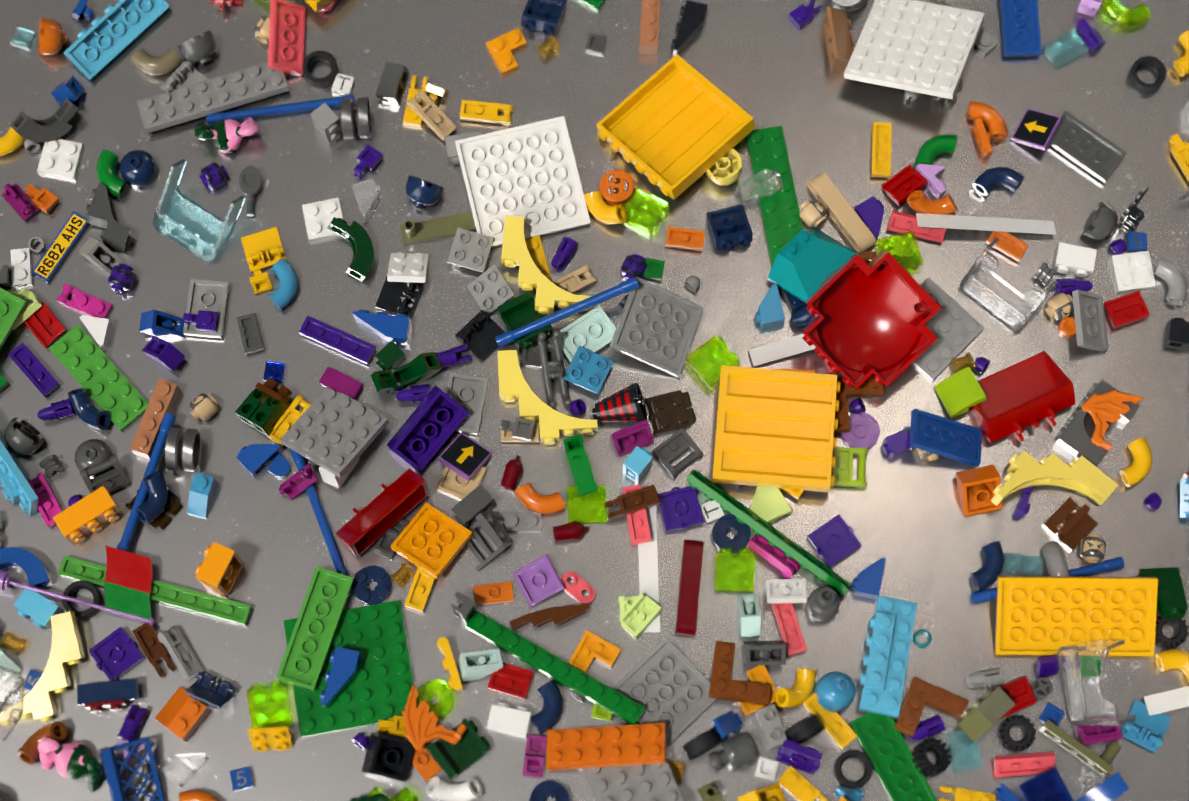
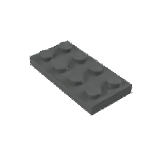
M1065 110L1061 116L1062 122L1049 145L1105 183L1127 152Z

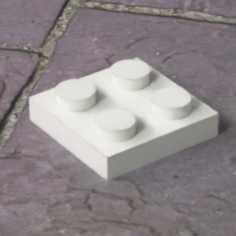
M62 139L45 142L37 172L39 174L75 180L84 145Z
M339 197L302 205L309 242L339 236L327 228L334 217L343 219Z
M1149 251L1118 254L1110 257L1117 293L1154 289L1156 287Z
M391 253L387 282L425 283L429 261L428 254Z

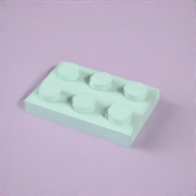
M600 305L560 330L562 352L570 363L579 346L597 353L611 344L616 327Z

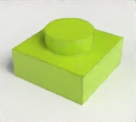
M594 703L591 718L611 722L612 713Z

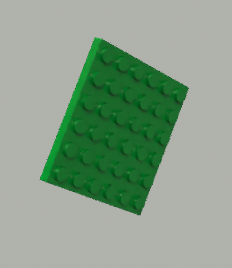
M400 600L343 610L315 691L293 684L301 738L376 725L379 720L389 721V718H394V716H403L402 711H405L414 682ZM297 618L283 620L287 646ZM336 647L359 651L362 655L357 675L328 708H324L320 698L322 691L326 690L327 687L325 677L327 671H331L332 663H330L332 651L335 652Z

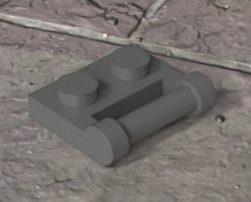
M683 428L652 451L673 479L695 459H700L704 456L701 449ZM688 448L693 451L674 467L670 464Z
M116 454L111 456L109 460L87 470L84 468L79 471L90 493L102 486L112 493L130 484ZM112 466L115 467V469L90 479V476Z

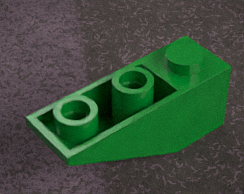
M578 434L564 439L566 455L579 496L598 491L588 448L582 435Z

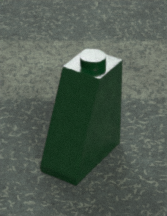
M1179 567L1139 569L1137 577H1156L1158 579L1157 610L1164 618H1184L1188 606Z

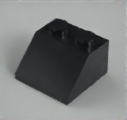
M371 732L362 772L406 782L414 746L408 740Z

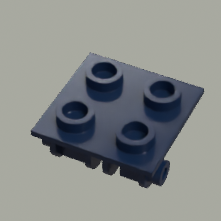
M199 671L196 677L198 680L186 689L184 693L190 695L194 700L208 703V706L221 709L234 697L235 687H233L232 683L225 680L222 681L221 678L217 681L216 686H214L217 677L214 676L212 678L213 675L205 671Z

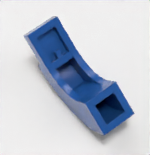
M16 547L0 549V569L14 566L22 568L26 573L29 586L36 588L53 584L48 568L31 552Z

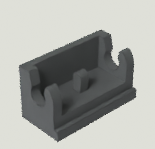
M385 63L376 92V97L381 98V102L400 106L410 74L405 65Z
M480 484L451 510L464 527L469 529L477 522L475 517L478 514L493 510L497 504L494 498Z
M457 591L454 596L458 599L457 603L459 605L456 607L454 604H451L454 615L463 620L464 624H467L478 608L475 601Z

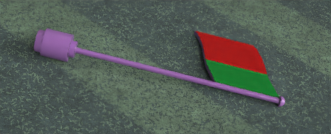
M105 546L107 555L104 583L106 607L11 581L9 572L0 569V590H4L5 587L8 588L11 584L150 623V625L155 623L154 618H151L150 595L153 571L151 558Z

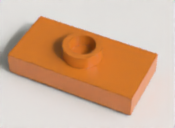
M982 118L975 119L972 129L982 158L988 159L993 152L990 144L991 136L989 132H986Z
M993 231L986 242L1018 262L1029 244L1010 233Z
M512 581L473 586L474 601L477 606L514 602Z
M414 747L411 763L423 779L428 782L440 773L442 769L425 747L419 751Z

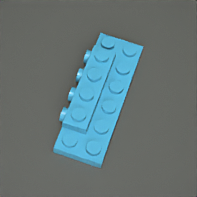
M118 0L119 2L115 6L111 4L105 9L104 12L106 14L101 19L98 16L90 23L92 27L88 31L84 29L77 35L79 39L64 52V55L91 80L159 18L170 5L165 0Z
M0 440V485L3 488L2 493L5 499L10 500L12 504L19 502L23 512L27 511L29 516L37 513L38 497Z
M880 595L877 598L875 615L871 616L869 623L872 633L867 636L866 646L869 647L868 654L865 653L863 658V665L866 668L865 673L862 672L859 684L863 686L858 710L895 718L899 717L917 603Z

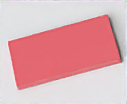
M271 0L268 68L299 77L303 75L306 7L284 0Z

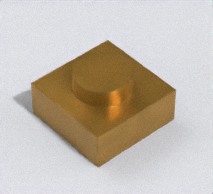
M667 759L676 783L681 784L686 763Z

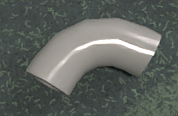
M1161 257L1154 275L1164 279L1168 285L1166 300L1174 305L1183 306L1188 289L1185 275L1177 265Z
M1055 541L1045 543L1042 547V553L1049 576H1070L1060 544Z

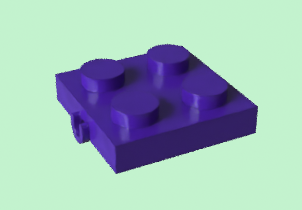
M691 486L680 489L679 487H674L671 491L658 493L661 503L659 507L666 532L678 529L684 530L691 526L704 524L696 489Z
M839 514L807 535L818 556L822 557L829 568L862 546L853 534V528L847 526Z
M121 626L88 650L97 662L96 666L100 671L103 670L110 681L117 680L145 659L135 646L136 643L132 638L128 637Z
M785 739L782 747L778 749L776 761L814 775L815 771L820 768L823 753H820L813 747H804L795 740Z

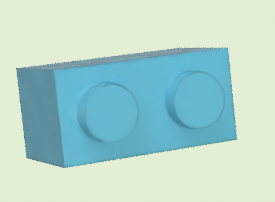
M636 446L623 463V473L639 484L652 466V453L644 447Z
M24 589L13 604V606L18 608L16 611L24 618L30 616L34 619L32 623L41 629L44 626L50 629L52 626L50 616L61 614L63 609L38 592Z

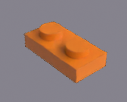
M668 226L665 246L703 251L705 231Z

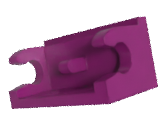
M647 420L611 433V441L618 457L631 453L636 446L642 448L654 444V437Z
M1115 718L1075 725L1078 742L1084 746L1123 739L1118 719L1115 720Z

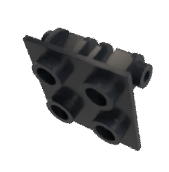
M1148 187L1144 193L1140 191L1131 205L1125 210L1119 219L1122 222L1118 227L1119 229L1122 225L1131 231L1137 229L1144 218V212L1137 208V205L1148 191Z
M386 277L375 307L394 314H404L411 319L424 284L415 282H387Z
M483 310L455 334V337L463 344L468 343V349L480 361L484 360L498 346L495 337L505 333L490 318V314Z

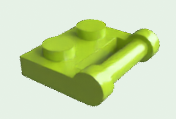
M836 447V449H833V456H836L835 468L832 471L834 486L867 488L865 473L868 449ZM853 455L858 456V480H852Z

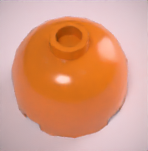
M40 18L38 55L56 54L61 50L62 44H66V33H63L62 26L57 21Z

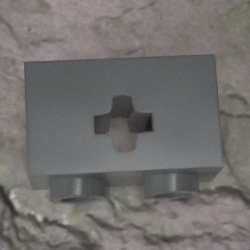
M782 640L743 642V662L746 666L786 665V645Z

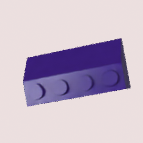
M435 385L388 442L387 446L421 472L469 412Z

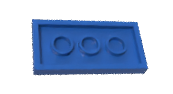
M999 0L1004 57L1041 56L1038 1Z
M915 408L911 411L910 446L978 466L981 464L982 429Z

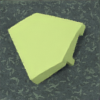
M26 288L20 291L8 290L9 293L27 302L12 328L13 330L42 306L36 294Z
M757 486L750 510L767 523L773 525L779 518L793 512L779 488Z
M643 594L629 597L618 596L621 626L638 639L663 609Z

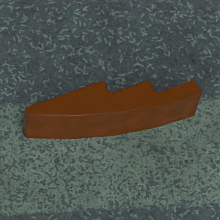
M589 604L546 608L509 621L512 631H516L530 623L534 630L550 622L557 628L590 612Z

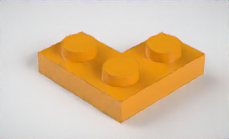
M519 27L486 42V46L502 76L519 68L512 52L527 46V42Z
M586 630L568 663L586 673L594 658L612 667L621 649Z
M759 665L746 671L745 673L750 682L771 685L768 706L776 703L775 695L777 689L765 665ZM738 702L745 717L755 713L758 709L767 707Z

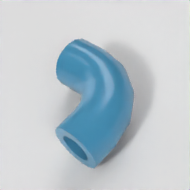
M286 258L277 261L271 269L279 279V286L269 297L280 310L294 298L298 288L297 273Z

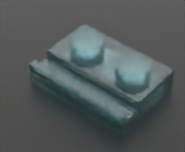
M1074 29L1044 45L1042 48L1051 63L1055 65L1056 70L1088 52V48L1084 46L1083 41Z
M963 730L946 732L952 757L953 772L982 769L983 765L978 739L973 742Z

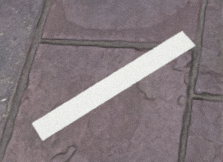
M916 213L918 227L1056 235L1053 221Z
M800 334L748 349L753 366L810 351L816 347L813 344L809 346L802 339L805 335Z
M655 505L646 509L652 542L638 544L639 594L648 596L659 605L657 513ZM660 614L643 633L660 632Z
M1189 686L1143 696L1149 716L1189 707Z

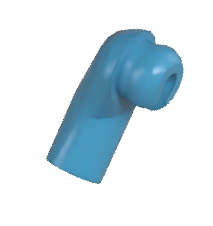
M839 785L834 791L840 798L843 796L847 801H862L865 796V792L861 788L847 791L842 785Z

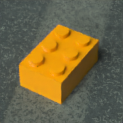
M102 486L52 518L68 541L72 544H79L92 532L97 533L102 530L103 525L118 520L120 518L119 515L123 512L112 494Z
M213 542L211 546L207 547L204 554L205 559L202 564L198 565L195 574L198 581L206 589L227 598L244 562L234 550Z

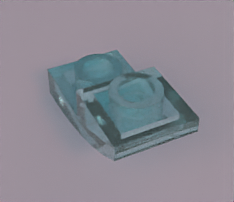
M1018 553L1003 554L1005 559L1003 573L1022 576H1043V556H1025Z

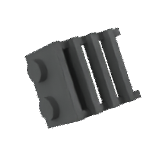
M492 511L478 514L475 517L477 522L469 528L489 555L485 559L472 539L467 542L469 548L480 561V564L476 567L477 571L488 565L506 547L514 543ZM479 525H481L497 547L495 552L477 529Z

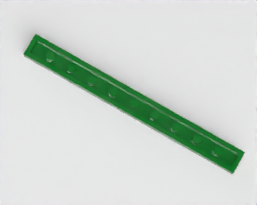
M695 469L688 475L686 480L689 481L691 487L704 492L706 498L719 503L725 512L734 514L740 523L749 525L755 534L764 536L768 539L767 541L770 545L779 547L788 558H794L803 569L813 572L819 581L831 585V588L838 594L845 596L849 591L851 583L712 483Z
M475 610L465 625L469 631L574 692L579 693L581 696L631 725H636L645 711V707Z

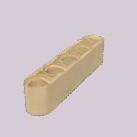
M821 172L807 182L809 190L827 210L829 216L857 252H865L877 243L874 235L826 173Z

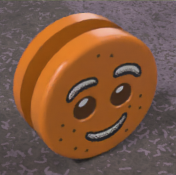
M611 170L601 178L599 191H601L603 199L608 205L615 206L620 204L623 206L633 197L634 183L631 176L625 171Z

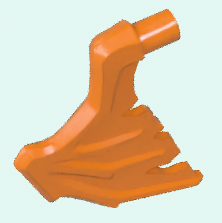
M1117 389L1099 395L1094 393L1081 405L1082 411L1090 413L1095 423V430L1091 438L1092 443L1109 451L1113 444L1104 440L1105 432L1109 427L1107 422L1115 423L1116 420L1121 418L1120 414L1125 415L1130 410L1129 405L1122 402L1137 404L1144 398L1118 392Z
M412 685L405 711H402L406 726V733L404 734L417 751L423 750L426 742L437 738L454 745L462 739V735L467 727L462 723L456 731L448 730L443 725L436 727L438 717L435 716L433 711L429 713V705L425 700L420 701L416 708V698L419 692L416 690V686Z

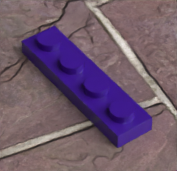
M310 316L306 317L299 331V334L367 365L376 350V346Z

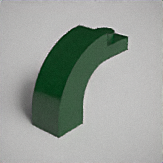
M334 217L327 228L346 239L353 250V258L346 273L362 282L373 262L374 251L371 239L366 230L356 221H353L349 226L345 220Z
M435 352L422 353L401 367L375 371L371 374V378L377 392L387 391L389 394L415 386L432 377L442 368Z

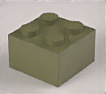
M999 686L993 692L989 689L981 696L983 700L979 698L961 715L963 719L957 725L973 742L989 730L1015 705Z

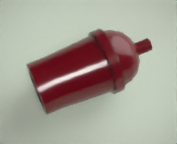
M519 455L516 456V459H512L505 464L500 488L511 492L515 491L519 478L524 471L523 464L519 461Z
M576 521L552 527L555 542L579 540V538L584 536L586 530H590L589 526L584 527L581 522Z

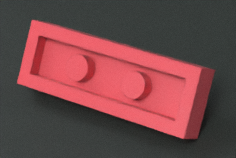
M892 210L887 230L940 243L943 242L946 228L918 227L915 215Z
M642 485L623 487V494L641 489ZM646 509L627 515L632 545L652 542Z
M771 604L782 641L786 645L787 657L807 651L793 604Z
M1054 752L994 756L995 778L1055 773Z

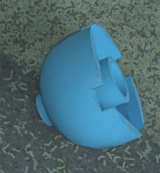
M837 671L823 675L816 683L814 689L815 693H817L818 703L830 712L846 710L853 702L856 694L855 684L847 674Z

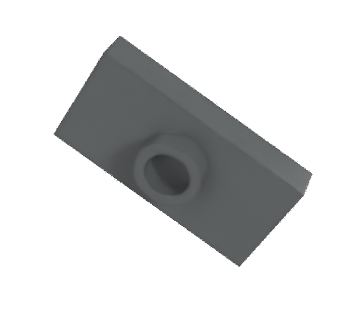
M252 313L237 317L245 354L264 350L256 314Z

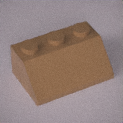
M829 6L826 7L823 26L831 73L843 72L853 53L852 47H854L853 35L850 36V30L852 29L851 19L847 18V12Z

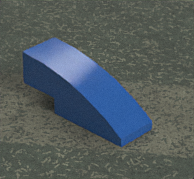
M1116 772L1075 801H1113L1130 788L1120 774Z

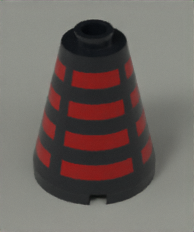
M638 383L631 384L595 403V408H592L594 419H598L599 422L647 420L645 404L643 405L642 400L644 398Z

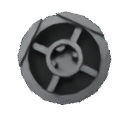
M211 31L204 32L202 37L201 35L194 36L181 43L180 46H177L187 61L204 64L211 60L210 56L216 49V42Z
M1103 201L1098 203L1097 206L1100 208L1097 211L1093 210L1084 225L1086 231H1083V234L1095 240L1105 239L1110 234L1114 235L1119 227L1116 224L1118 216L1115 209Z
M15 417L5 429L4 439L8 445L7 448L13 454L29 455L41 447L44 443V438L42 437L40 440L37 436L40 432L24 420L18 422L16 421L18 418Z
M89 439L77 448L75 464L79 471L84 468L87 470L109 460L114 453L112 448L104 441ZM111 467L90 476V478H95L109 472Z

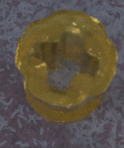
M550 35L548 40L541 45L538 44L536 49L544 59H547L549 54L560 49V45Z
M969 352L957 359H950L954 373L970 367V369L975 367L974 360Z
M402 562L399 570L394 575L391 574L390 578L403 588L404 583L411 575L414 576L415 572Z
M9 631L5 632L0 640V647H6L13 651L15 655H19L26 644L25 639H19L11 635Z

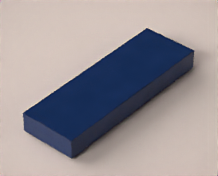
M138 679L77 685L79 706L85 703L139 699Z

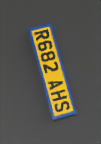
M73 211L31 273L49 283L88 227L87 219Z

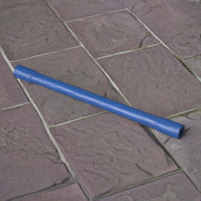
M354 94L342 95L320 100L231 112H217L207 115L206 119L207 124L211 125L219 120H241L249 117L256 118L315 110L323 103H326L329 108L341 107V99L352 98L355 105Z
M633 277L615 287L517 329L500 334L495 337L499 347L504 346L522 336L620 294L640 287L636 277Z
M165 413L143 479L149 474L156 472L166 444L168 431L173 427L176 416ZM143 479L121 541L117 546V549L127 552L129 551L130 542L139 520L136 508L145 503L148 495V489Z
M290 449L294 463L297 465L298 471H300L307 465L306 459ZM313 483L306 489L336 572L349 576Z
M1122 556L1068 571L1070 576L1084 577L1104 571L1109 572L1125 567ZM997 588L971 593L973 604L997 598Z

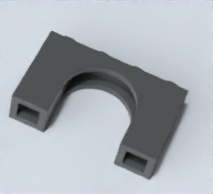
M1103 379L1098 384L1094 382L1088 391L1091 393L1088 399L1094 393L1099 395L1116 388ZM1084 397L1078 404L1080 410L1077 414L1073 411L1068 418L1069 425L1067 428L1062 427L1056 436L1059 439L1056 441V444L1077 459L1081 455L1097 467L1108 450L1092 443L1091 438L1085 431L1084 418L1088 412H1083L1081 405L1088 399ZM1122 402L1129 405L1130 410L1125 415L1120 414L1121 418L1119 421L1126 425L1139 409V404Z

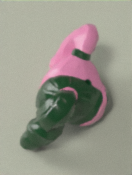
M249 117L242 124L232 119L219 120L211 128L202 122L197 124L194 130L195 136L198 139H211L217 150L225 154L233 153L234 150L237 151L243 136L256 134L259 131V126L253 118Z
M43 738L39 741L38 751L40 753L41 766L44 770L51 769L53 762H55L57 771L63 777L77 780L85 775L90 792H94L99 788L102 779L100 763L92 756L91 749L84 742L75 741L59 745L52 738Z

